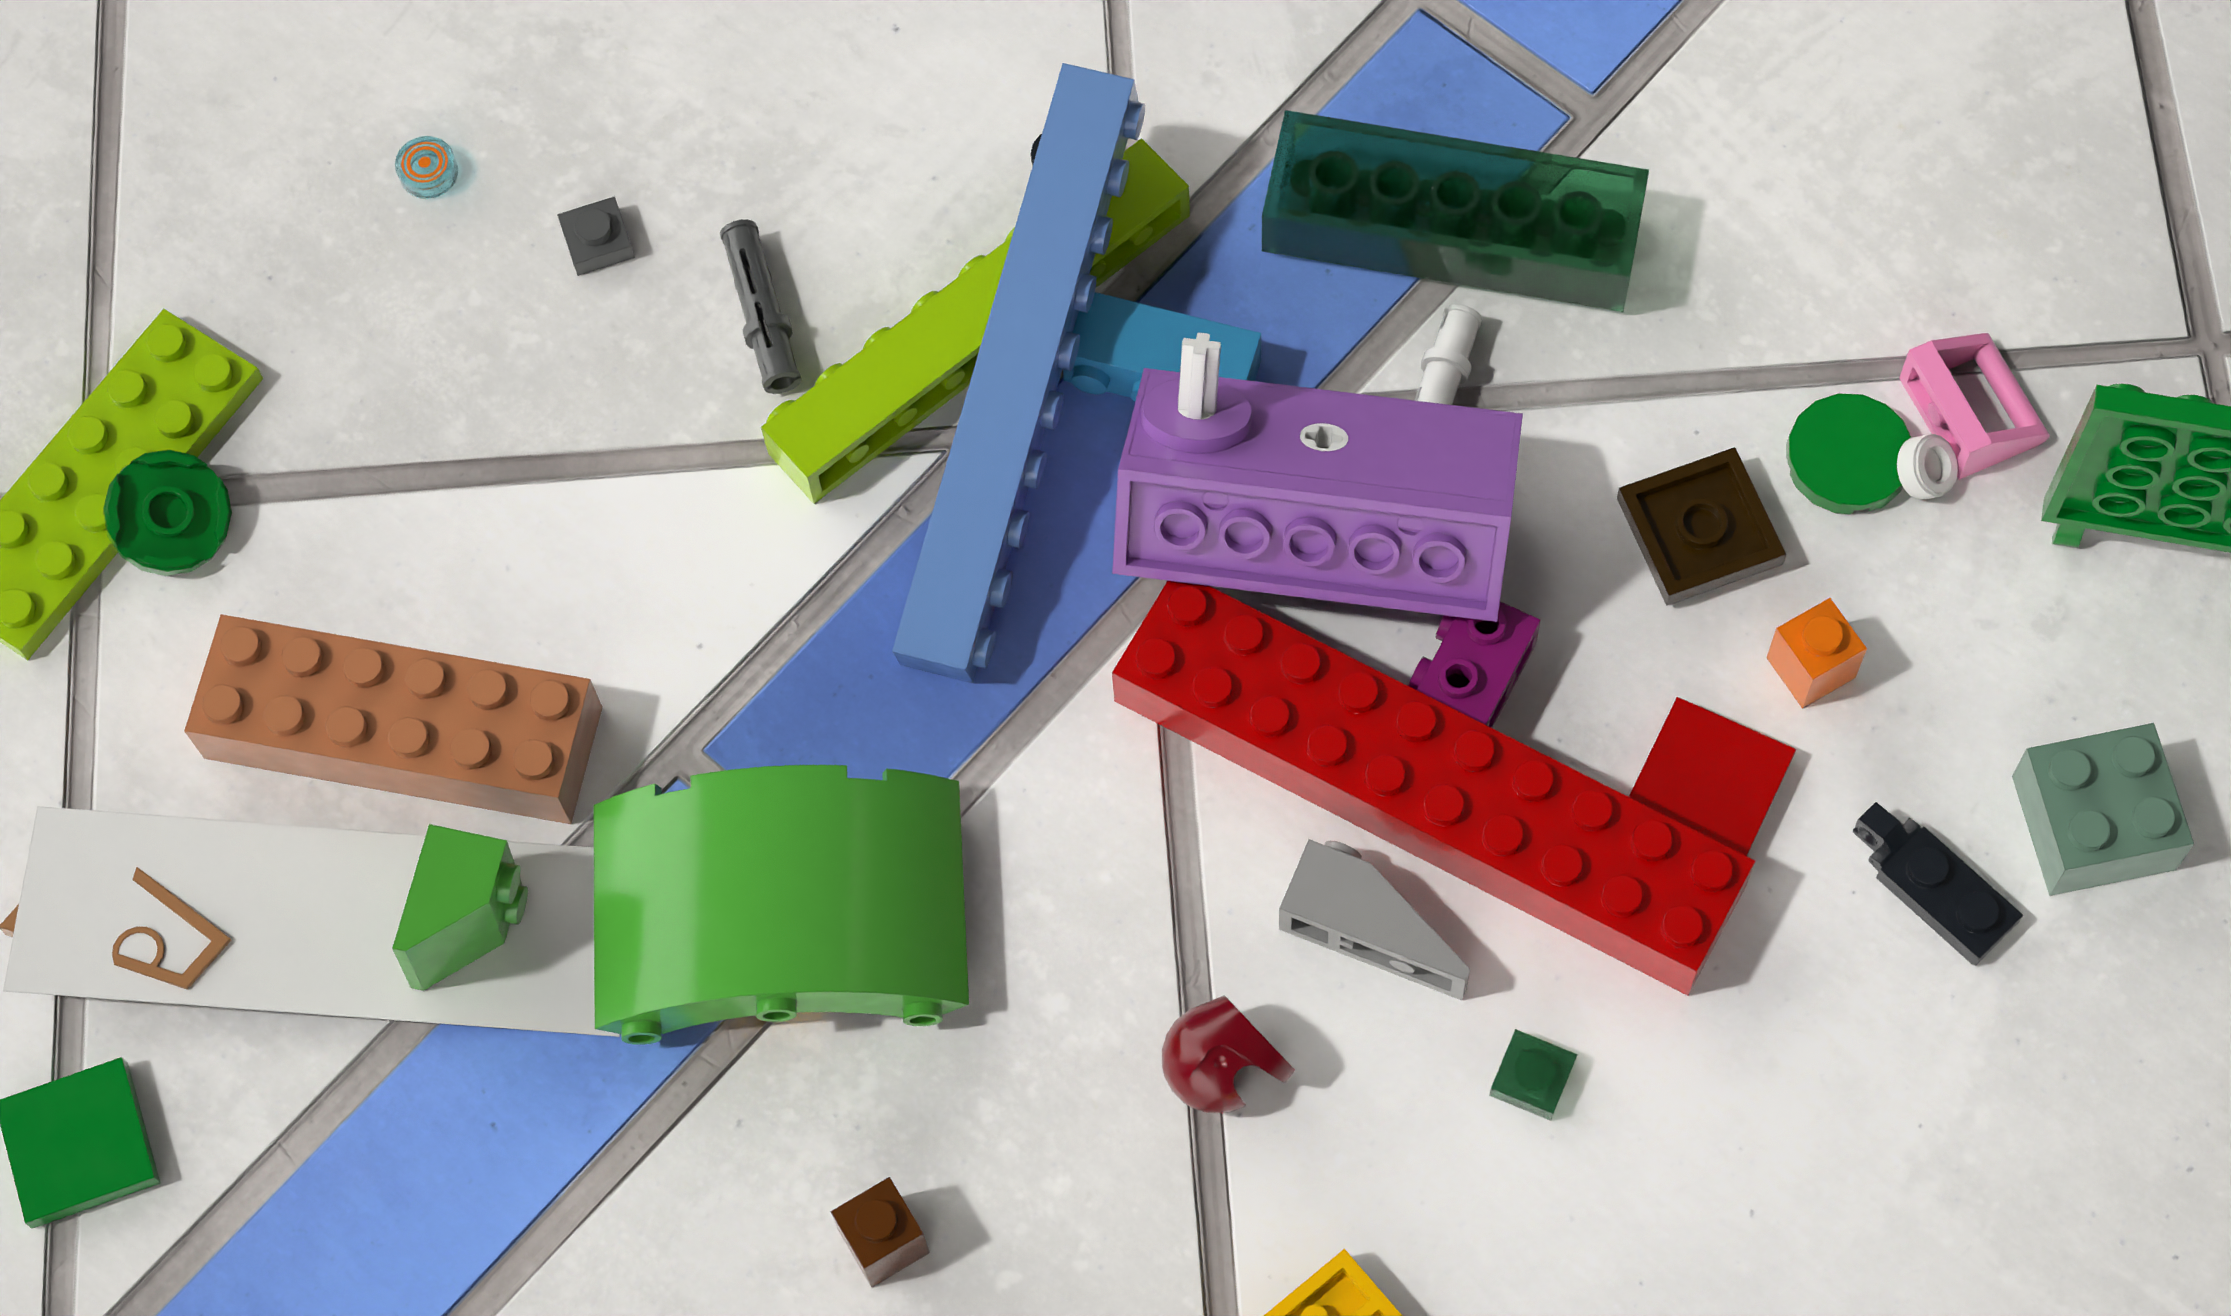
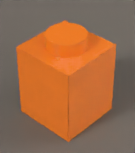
M1828 598L1777 627L1766 658L1799 705L1804 708L1855 679L1867 648L1832 599Z

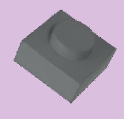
M615 196L557 214L577 276L635 258Z

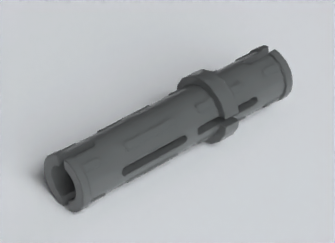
M741 219L724 226L720 231V237L726 249L735 288L746 321L742 329L746 345L754 349L764 390L771 394L785 393L796 388L802 381L789 342L793 334L791 323L786 315L781 314L771 273L759 239L758 226L752 220ZM749 266H750V269H751V272H752V276H753V279H754V283H755V286H756V290H757L756 293H755V289H754L753 282H752V279H751V275H750V272H749ZM765 324H766V326H767V328H768V331H769V335H770V338H771L772 346H771V343H770V339H769V337H768V335H767V331H766V328H765Z

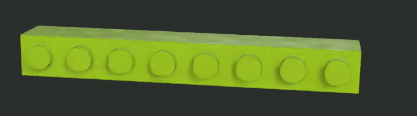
M1142 138L1124 151L1122 159L1129 161V172L1122 196H1112L1106 217L1113 219L1109 245L1104 255L1095 253L1089 274L1096 276V288L1190 216L1189 185ZM1015 227L1009 232L1004 243L986 256L979 255L971 259L961 269L958 277L939 292L931 291L922 296L913 306L911 313L892 328L884 327L871 335L864 344L863 350L844 364L837 363L827 368L819 376L814 387L795 401L788 400L781 403L771 412L766 423L761 426L767 452L813 504L969 386Z

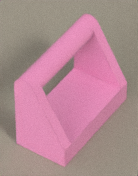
M1989 333L1931 340L1908 351L1899 379L1930 432L1943 437L1951 445L1957 459V478L1959 480L2035 448L2050 437ZM1975 359L2015 428L1986 433L1949 369Z

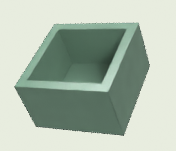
M2154 723L2026 748L2012 775L2049 896L2175 871L2194 845Z

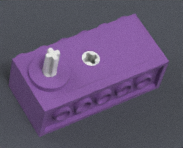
M1197 333L1196 339H1183L1180 372L1144 368L1118 467L1112 574L1497 622L1513 507L1523 413L1219 377L1221 342L1210 341V334Z

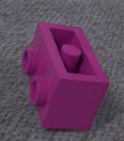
M1501 601L1497 622L1444 615L1435 636L1436 639L1442 641L1433 660L1424 656L1421 658L1408 686L1493 728L1536 646L1541 620Z

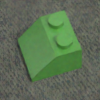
M429 824L392 947L410 988L421 991L428 989L503 945L510 923L520 924L527 903L528 888L521 885L520 865L515 864L507 840Z

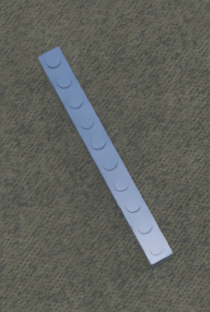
M1062 63L892 652L902 666L973 683L977 667L987 668L990 662L996 632L988 630L995 606L1004 608L1012 585L1013 572L1005 570L1012 546L1021 548L1026 537L1030 512L1022 509L1028 488L1038 489L1043 477L1047 454L1044 451H1040V446L1045 429L1054 430L1061 414L1063 393L1056 392L1062 369L1071 371L1076 361L1080 335L1073 333L1079 311L1088 313L1094 298L1096 276L1089 274L1095 253L1104 255L1109 245L1113 219L1106 217L1111 197H1121L1126 185L1129 161L1122 158L1128 138L1138 139L1144 121L1145 104L1138 101L1135 79Z

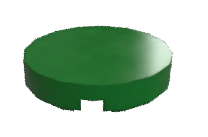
M1838 393L1812 403L1798 415L1786 444V459L1791 469L1789 474L1795 487L1814 505L1836 514H1853L1854 510L1863 511L1869 509L1870 512L1884 507L1901 492L1903 486L1897 472V458L1901 446L1911 436L1903 419L1885 403L1863 394Z
M163 450L144 453L132 460L129 465L125 466L115 476L108 487L103 515L107 537L122 558L141 571L169 576L192 572L212 560L226 541L232 509L228 489L220 477H217L215 472L207 467L205 462L191 454Z

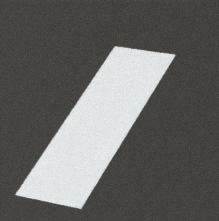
M37 806L3 987L5 992L620 1037V1034L595 1029L594 847L507 841L515 864L520 865L521 885L528 888L527 903L520 924L510 923L503 945L428 989L421 991L410 988L392 947L426 835ZM136 867L232 940L188 990L114 965L112 950L115 941L123 932L137 926L148 927L158 933L163 940L165 948L163 959L158 967L179 974H183L211 942L133 881ZM145 933L132 934L123 940L118 954L151 964L157 954L156 941Z

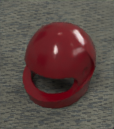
M1225 995L1191 1008L1178 1018L1166 1034L1162 1048V1069L1172 1092L1186 1105L1206 1113H1228L1246 1106L1234 1087V1077L1238 1070L1244 1066L1253 1065L1259 1067L1283 1083H1286L1295 1071L1286 1059Z

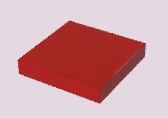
M1676 697L1629 797L1748 856L1796 749Z

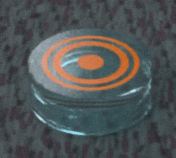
M422 136L410 140L402 146L395 159V170L402 187L409 194L417 198L430 199L443 195L452 188L458 177V164L451 147L437 137Z

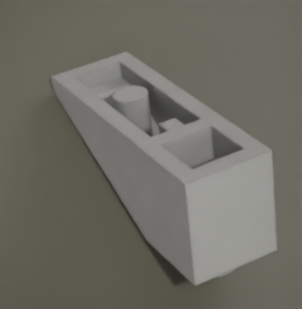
M1308 839L1279 908V930L1463 1000L1467 990L1470 968L1370 862L1362 860V856L1357 850L1344 843L1326 841L1325 845Z

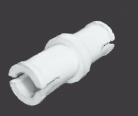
M1460 304L1449 305V308L1444 309L1443 320L1433 348L1426 350L1421 361V369L1424 374L1415 401L1453 404L1459 385L1467 381L1471 371V363L1468 358L1478 329L1482 325V317L1476 310Z

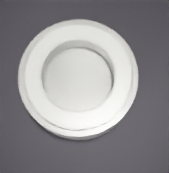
M1936 434L1912 437L1905 441L1898 453L1897 472L1906 492L1917 499H1928L1944 496L1951 491L1957 478L1958 466L1956 455L1948 441Z

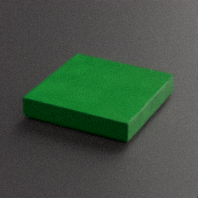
M123 1057L0 1099V1127L24 1221L30 1228L42 1226L160 1184L129 1064Z

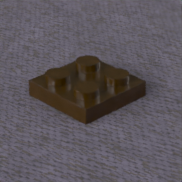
M1735 447L1618 489V503L1666 606L1784 564L1787 554Z

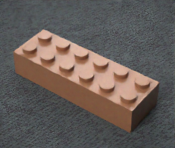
M221 614L184 732L202 757L208 760L571 824L603 707L591 679Z

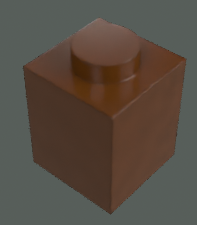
M890 1177L830 1211L839 1233L871 1287L930 1253L922 1230Z

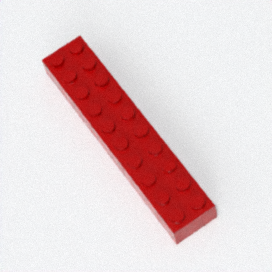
M1167 581L1112 671L1114 702L1689 996L1744 892L1756 860L1211 586Z

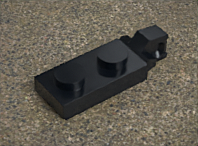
M1875 802L1857 820L1853 833L1874 851L1868 861L1878 871L1876 879L1972 965L1976 966L2022 919L2023 914L1927 828L1924 826L1921 828L1911 818L1902 825L1896 817Z

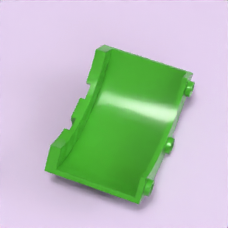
M847 765L763 766L690 776L691 788L662 794V787L657 784H651L595 804V1029L621 1034V1040L628 1044L645 1045L659 1042L662 1039V1034L699 1024L756 1016L762 1021L782 1022L794 1019L797 1013L803 1012L888 1015L903 1017V1023L910 1026H931L942 1022L944 1014L969 1005L959 781L930 774L888 768L882 773L883 780L847 778Z

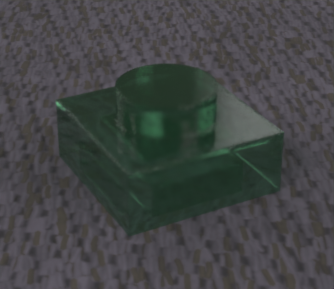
M1515 1029L1491 1086L1489 1096L1552 1121L1578 1054Z

